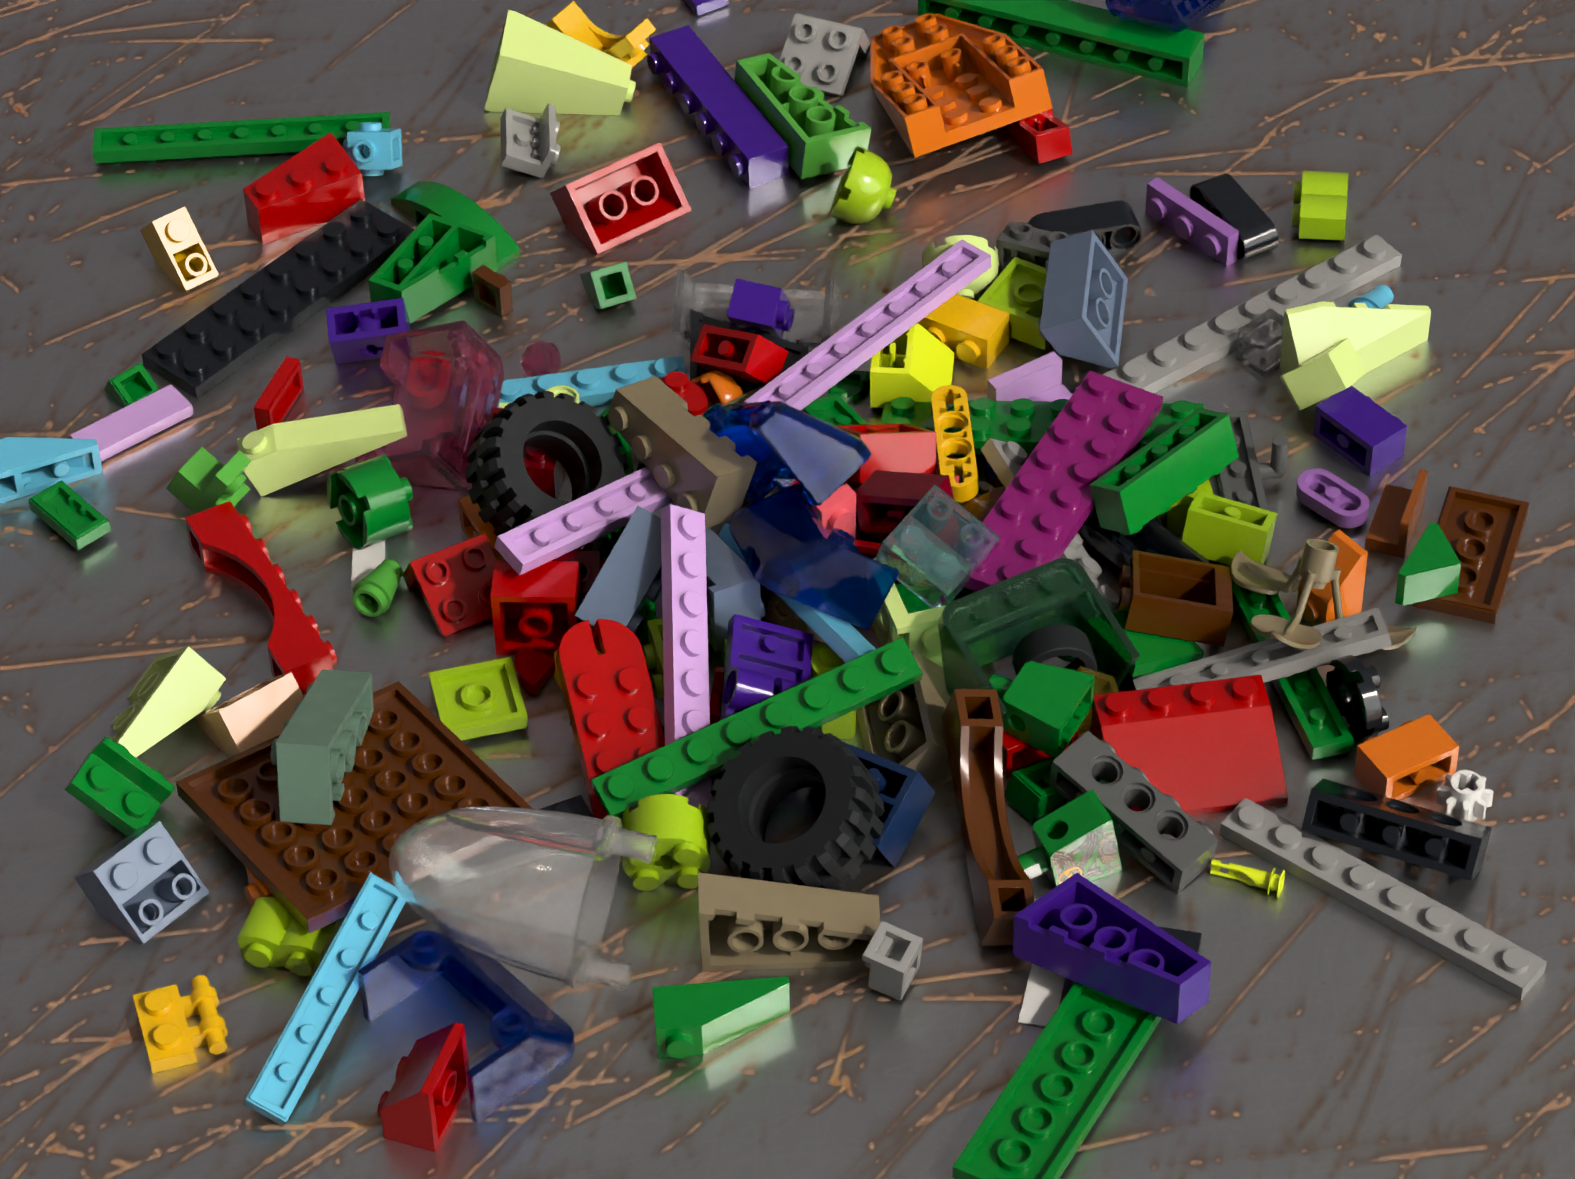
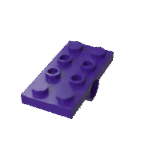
M734 614L728 621L720 720L810 680L813 634Z

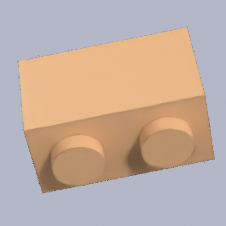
M292 672L266 679L211 708L209 711L194 717L197 725L225 756L230 758L281 735L285 721L291 719L295 713L296 704L301 702L304 696Z

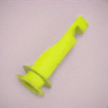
M1216 859L1211 861L1210 874L1267 889L1268 896L1270 891L1277 892V898L1281 894L1285 880V870L1281 874H1276L1275 867L1271 872L1233 863L1227 865ZM1221 868L1228 869V873L1220 872Z

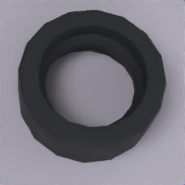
M1063 624L1049 625L1034 630L1021 639L1013 651L1012 664L1016 676L1027 662L1042 663L1055 656L1066 655L1076 658L1063 668L1092 674L1094 679L1097 672V663L1087 635L1073 626Z

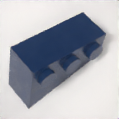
M843 742L864 764L880 788L878 795L883 800L884 813L878 818L884 825L881 837L879 839L874 838L872 844L876 847V851L893 867H896L936 792L918 771ZM809 787L825 802V787Z

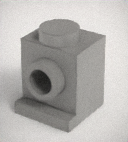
M881 921L862 956V960L866 961L865 967L870 969L868 987L901 1001L920 967L923 938Z

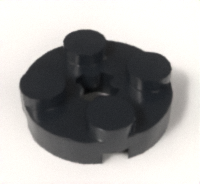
M1353 655L1332 660L1329 665L1335 668L1326 674L1327 689L1341 716H1345L1346 721L1350 725L1348 729L1354 741L1361 742L1370 737L1377 736L1381 731L1387 730L1389 728V718L1385 709L1381 706L1377 689L1381 686V681L1376 668L1372 664L1364 666Z

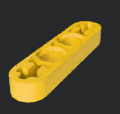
M955 385L941 386L931 395L940 475H949L954 502H966L975 498L979 490L968 398L966 391L961 387ZM953 404L954 411H947L946 405ZM952 427L962 429L955 433L944 432L945 429ZM955 453L966 455L959 459L947 458L948 455ZM963 475V482L956 483L955 476Z

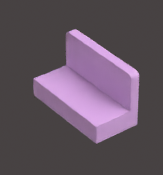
M1054 351L993 377L987 383V398L993 401H1013L1026 398L1032 401L1052 402L1057 399L1069 400L1073 395L1062 384V359Z

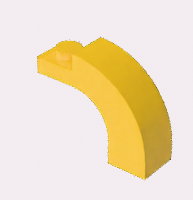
M574 1L544 24L632 65V68L647 55L644 49L650 44L646 41V38L656 30L646 18L626 34L613 35L594 25Z

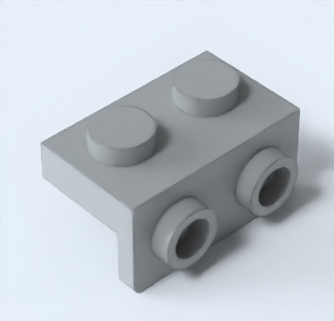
M547 104L541 118L505 108L500 118L501 166L510 168L515 172H523L543 178L549 165L554 166L560 154V145L556 143L560 122L556 120L555 106Z

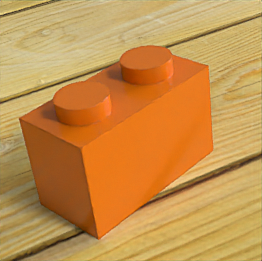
M1427 714L1416 720L1406 721L1391 731L1377 737H1370L1357 745L1354 775L1369 792L1400 801L1445 781L1446 774L1453 775L1456 773L1459 745L1430 714Z

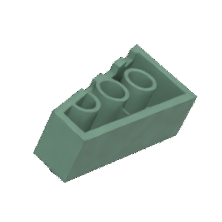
M322 669L314 683L308 685L303 700L296 704L295 713L291 719L285 721L279 738L273 740L271 763L272 765H277L280 822L332 825L335 817L333 801H341L345 790L344 783H342L344 773L351 772L353 769L356 746H361L374 712L372 672Z

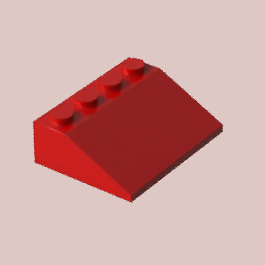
M1261 675L1094 695L1091 719L1092 734L1099 740L1107 741L1115 749L1117 755L1131 767H1137L1143 771L1149 782L1163 794H1169L1174 797L1182 810L1189 816L1232 811L1244 798L1262 807L1288 804L1287 789L1271 704ZM1128 807L1133 811H1143L1137 807Z

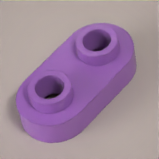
M1308 469L1299 475L1296 496L1302 504L1343 528H1355L1366 522L1369 513V499L1363 492L1324 469Z

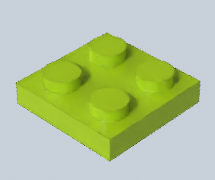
M511 657L428 672L429 684L438 719L461 741L529 728L528 715Z

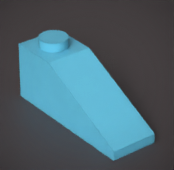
M5 437L0 439V504L42 492L61 480L65 484H69L103 473L96 439Z

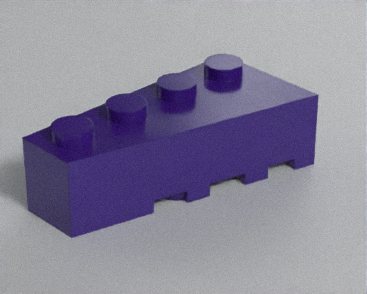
M1075 873L1014 915L1013 956L1175 1024H1179L1209 1002L1211 961L1078 873Z

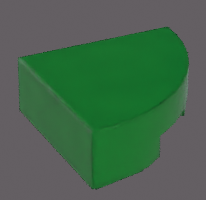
M854 370L828 390L827 396L838 394L846 403L859 399L870 388V372Z

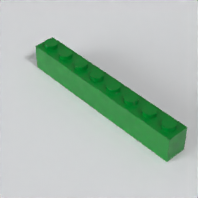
M918 0V16L928 13L941 14L1004 33L1019 46L1184 87H1189L1203 63L1205 33L1070 0Z

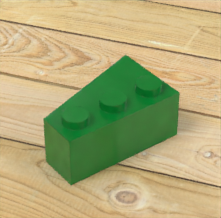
M429 213L368 280L371 302L404 298L411 324L472 287V272L480 266L485 265L495 272L498 271L495 235Z

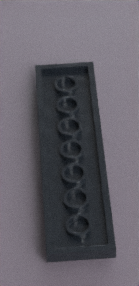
M360 199L142 354L143 366L196 399L200 398L380 268L415 229Z

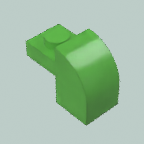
M201 447L176 473L166 489L185 506L196 512L204 511L231 501L233 506H235L250 490L245 484L247 478L242 473L251 460L241 451H238L224 466L206 449Z

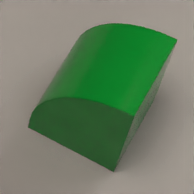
M627 262L580 274L587 296L596 309H603L637 299Z

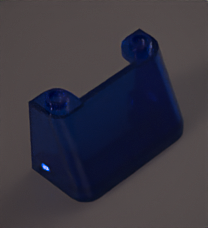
M767 400L765 402L738 403L725 406L717 403L702 415L710 422V431L720 438L726 435L736 444L735 452L741 457L749 455L757 462L745 495L752 506H761L766 501L764 497L775 487L779 492H784L795 480L804 489L802 494L811 506H820L871 456V450L861 438L781 401L771 402Z

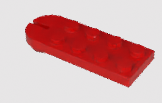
M597 619L591 631L590 622L587 620L575 624L564 634L557 650L556 663L597 834L622 831V818L610 822L592 788V779L664 747L665 737L639 639L628 627L619 622Z

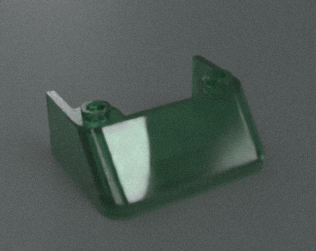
M1068 558L1053 560L954 600L946 605L938 620L945 687L950 698L954 689H994L981 667L1012 655L1021 639L1032 631L1049 625L1063 624L1073 626L1087 635L1095 656L1097 669L1111 691L1119 688L1140 655L1084 568L1078 562ZM1067 655L1056 656L1066 662H1072L1076 658ZM998 695L1003 720L1008 710Z

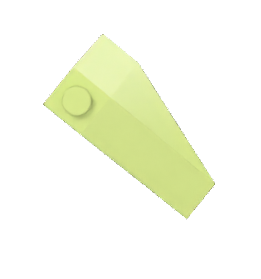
M1326 301L1286 309L1284 312L1280 370L1284 374L1348 338L1368 373L1427 341L1431 310L1429 306L1400 304H1387L1382 309L1368 308L1365 303H1353L1352 307H1336L1334 302Z
M397 404L271 424L238 438L237 446L238 451H241L251 460L244 472L261 497L402 439L407 436L403 409Z
M189 646L156 656L126 698L132 705L122 714L117 715L111 723L110 727L116 733L113 738L111 736L108 738L125 746L130 754L138 757L202 711H209L219 700L221 692L218 689L226 678Z

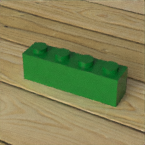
M1198 408L1091 483L1090 489L1100 528L1116 531L1122 535H1131L1139 532L1146 523L1156 516L1167 512L1170 506L1184 496L1195 492L1199 485L1212 476L1220 474L1227 465L1239 458L1229 414Z

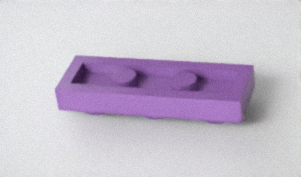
M1159 177L1147 183L1145 213L1225 267L1237 261L1239 231Z

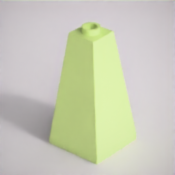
M508 10L492 66L484 110L504 112L505 108L521 113H543L547 104L555 106L556 114L620 116L624 101L631 103L636 82L630 80L632 65L516 11Z

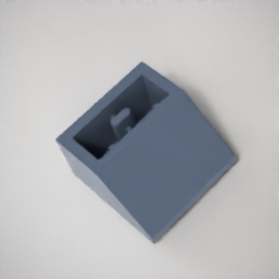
M160 821L139 827L74 876V879L97 912L140 945L147 942L209 894L203 882Z

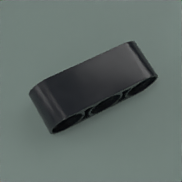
M1225 173L1193 184L1190 187V199L1239 231L1238 260L1243 261L1278 247L1279 241L1275 225L1231 175Z
M1111 201L1044 212L1035 215L1028 222L1034 228L1050 232L1060 231L1069 236L1093 230L1109 253L1130 250L1139 244L1143 236L1142 229L1132 207L1125 201Z

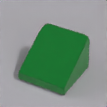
M140 362L109 379L104 390L109 397L124 408L160 389Z

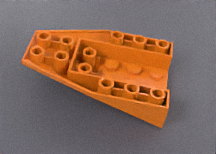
M928 13L916 17L912 23L903 26L892 25L886 27L880 34L871 37L870 84L872 90L914 158L1053 109L1043 68L1004 33L941 14Z

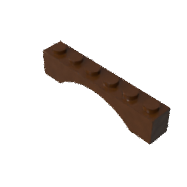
M954 689L942 715L980 944L981 946L1013 945L1014 915L1035 901L1031 880L1024 872L1018 860L1007 819L1003 785V722L997 689Z

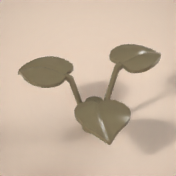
M1306 540L1303 555L1299 557L1292 575L1260 564L1239 550L1232 561L1231 578L1240 587L1269 595L1277 594L1280 591L1293 593L1299 589L1298 578L1300 576V582L1304 585L1292 621L1274 615H1257L1252 618L1250 628L1263 637L1279 640L1291 647L1299 649L1318 647L1322 639L1321 632L1315 628L1301 625L1300 622L1311 588L1324 589L1326 583L1331 582L1335 620L1343 618L1339 585L1341 569L1335 568L1339 547L1326 540ZM1386 625L1392 646L1382 648V650L1399 648L1415 635L1417 627L1403 628Z

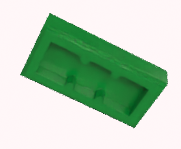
M62 480L28 499L30 510L77 550L111 531L109 520Z

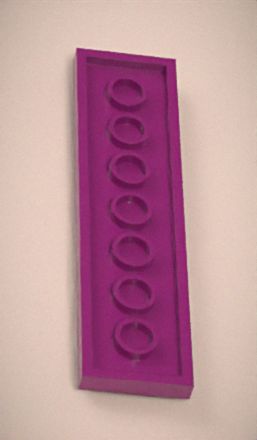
M1089 371L949 568L948 581L1025 610L1094 509L1095 504L1090 484L1131 455L1161 411L1163 396Z

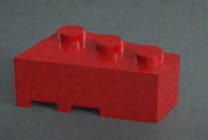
M331 132L243 189L248 224L263 245L329 222L360 199L365 201L362 173Z

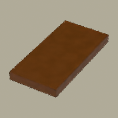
M1449 486L1437 524H1439L1461 562L1458 593L1413 603V607L1495 624L1528 515L1529 502Z

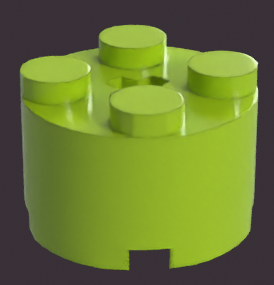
M658 794L638 800V807L630 813L629 807L624 811L622 815V867L625 873L633 879V886L636 889L652 891L658 888L659 884H678L686 889L698 887V872L707 873L711 865L710 837L707 829L710 820L706 817L707 809L699 803V809L688 805L687 797L675 794Z

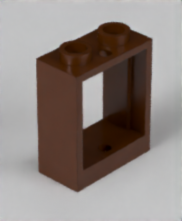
M1133 550L1129 565L1122 564L1118 579V589H1121L1118 612L1124 613V629L1224 647L1233 615L1231 567Z

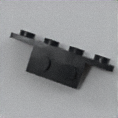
M1094 507L1087 518L1089 522H1084L1079 534L1084 541L1092 546L1091 549L1095 554L1108 558L1120 569L1122 564L1129 565L1133 550L1209 563L1206 558L1154 519L1146 523L1139 532L1131 535H1122L1116 531L1100 528L1096 508Z

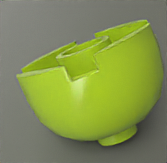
M856 146L847 163L851 167H848L845 175H842L830 209V217L851 224H865L874 220L881 209L889 211L897 190L891 188L892 174L888 164L872 151Z

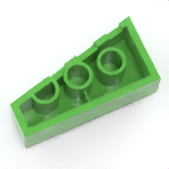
M770 53L736 61L734 81L786 142L789 151V165L800 179L812 178L817 175L851 167L847 163L856 146L868 150L871 134L870 126L863 121L859 123L852 121L849 118L850 112L840 104L835 107L824 100V93L815 86L810 87L800 83L801 76Z

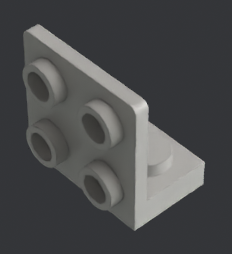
M795 13L779 61L800 75V83L803 85L815 86L824 94L842 97L856 55L867 58L871 43L863 28Z

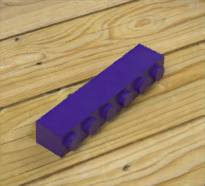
M689 25L649 38L650 53L647 54V63L650 71L660 77L667 92L677 98L683 112L693 118L699 132L710 139L716 153L719 156L723 155L736 177L739 176L750 189L789 175L788 145Z

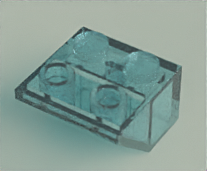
M934 485L882 542L874 562L928 606L936 608L948 605L956 597L998 543L1000 537L938 486Z

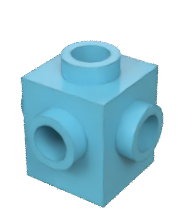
M381 122L359 123V129L347 132L343 149L357 168L361 170L362 176L384 175V170H392L403 166L401 128H382Z

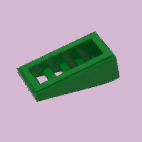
M1054 757L1011 773L1004 793L1005 800L1030 822L1045 816L1068 802L1048 784Z

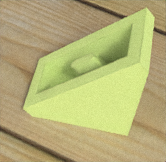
M1345 338L1279 377L1297 410L1301 411L1347 389L1367 372L1350 340Z

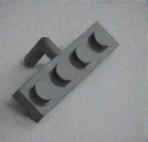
M1221 412L1229 414L1239 458L1227 465L1220 474L1216 475L1221 497L1268 510L1262 479L1281 478L1285 475L1289 440L1283 435L1275 436L1272 439L1271 463H1258L1247 412Z

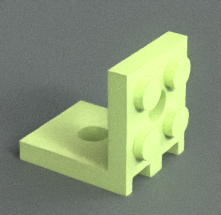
M883 557L866 560L867 620L879 648L903 637L910 651L914 650L949 671V676L993 666L995 607L989 595L908 614ZM958 637L953 642L947 643L948 639Z

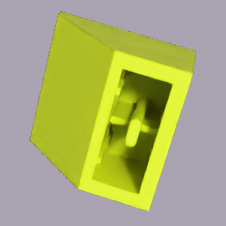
M916 323L871 358L870 407L884 408L885 402H891L898 397H909L915 402H931V395L937 388L952 385L954 352L920 324Z

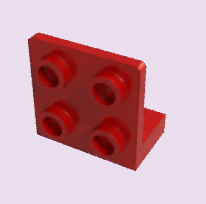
M485 533L409 562L402 576L409 590L419 587L441 637L453 635L493 619L490 595L494 563L497 559Z

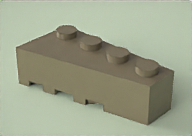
M653 376L616 389L607 418L614 430L618 431L632 448L636 458L641 460L655 477L659 487L666 491L677 506L704 513L705 529L736 518L757 462L749 455L741 457L735 452L736 444L726 435L720 438L710 431V422L701 414L693 416L689 413L687 402L658 377Z
M698 872L702 972L865 966L866 961L862 960V956L880 925L879 895Z

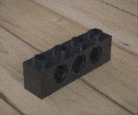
M1324 778L1310 791L1301 831L1470 881L1482 869L1492 830L1491 827Z

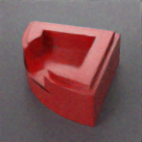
M521 644L516 652L515 668L523 688L536 696L555 673L554 657Z

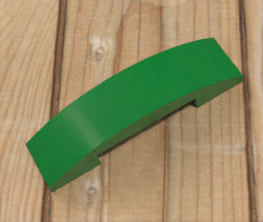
M418 181L391 198V205L415 221L431 213L495 235L498 268L520 254V247L491 215L471 199L448 186L431 181Z

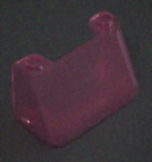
M465 320L387 335L380 358V365L382 371L396 385L392 405L399 404L403 409L407 436L356 457L355 464L384 454L389 458L398 477L407 478L412 487L450 491L470 490L473 486L472 483H467L465 468L471 464L467 461L469 447L475 442L474 437L487 424L492 407H498L504 381V366L500 356Z

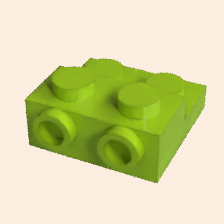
M1014 257L978 299V302L1010 313L1011 338L1046 350L1050 343L1042 338L1038 328V320L1042 315V290L1045 288L1046 268Z

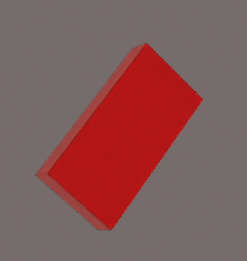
M286 356L254 405L257 430L271 424L282 423L303 391L304 386L299 359Z

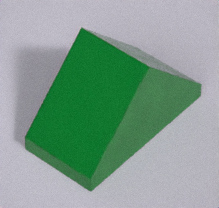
M1429 523L1399 571L1395 597L1396 604L1404 606L1458 593L1461 562L1439 524Z

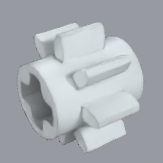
M1461 770L1453 775H1445L1444 786L1438 787L1437 803L1445 805L1444 814L1471 822L1477 818L1483 820L1485 819L1486 808L1492 806L1493 790L1485 789V776L1481 777L1478 773L1471 770Z

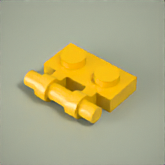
M198 975L191 980L192 992L187 996L180 997L177 984L132 995L152 1074L197 1063L196 1048L208 1045L209 1051L212 1054H221L227 1049L225 1038L228 1030L224 1019L217 1012L219 1005L216 989L210 986L206 976ZM199 1015L201 1019L199 1025L188 1027L186 1018Z

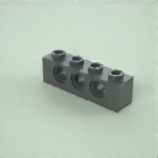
M1087 731L1052 761L1048 784L1069 802L1093 789L1112 818L1117 843L1177 894L1211 864L1218 843V839L1214 837L1211 829L1203 822H1196L1183 811L1174 797L1169 794H1163L1152 785L1143 771L1127 764L1117 755L1115 749L1107 741L1099 740L1091 732ZM1096 780H1106L1109 784H1102ZM1128 807H1137L1143 811H1133ZM1161 834H1169L1175 837V839L1164 838Z

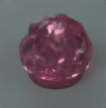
M543 340L534 341L525 348L524 353L521 355L522 368L526 375L531 377L555 374L561 366V357L556 345L546 343Z

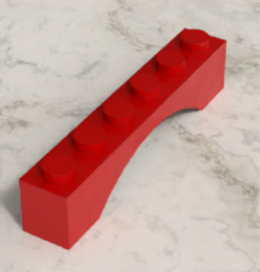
M231 501L185 517L190 548L204 570L242 585L258 597L269 610L274 621L273 631L267 644L272 676L277 677L292 672L302 694L305 695L308 685L314 683L322 669L333 670L332 665L337 664V657L331 643L328 640L323 642L320 638L319 628L314 617L311 614L307 616L304 614L302 603L296 590H289L287 588L286 580L279 564L275 563L272 565L269 561L268 550L261 538H254L247 516L244 513L239 515Z

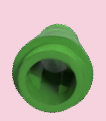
M386 559L356 583L352 596L355 608L360 613L369 617H375L388 611L400 578L403 575L402 567L397 562Z

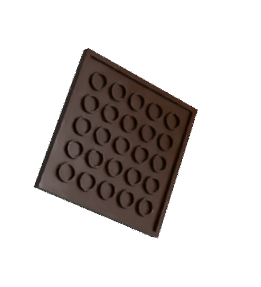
M399 681L373 692L374 712L361 746H356L353 769L351 772L344 773L342 783H344L345 790L341 801H333L335 817L332 825L280 822L277 765H272L271 746L273 740L278 739L280 735L176 782L178 796L309 934L345 917L370 873L402 890L537 825L536 811Z

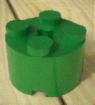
M382 454L340 469L328 477L327 496L330 509L338 507L342 520L337 521L336 525L344 539L352 547H367L412 530L413 523L408 501L413 499L412 487L407 478L398 477L386 455Z

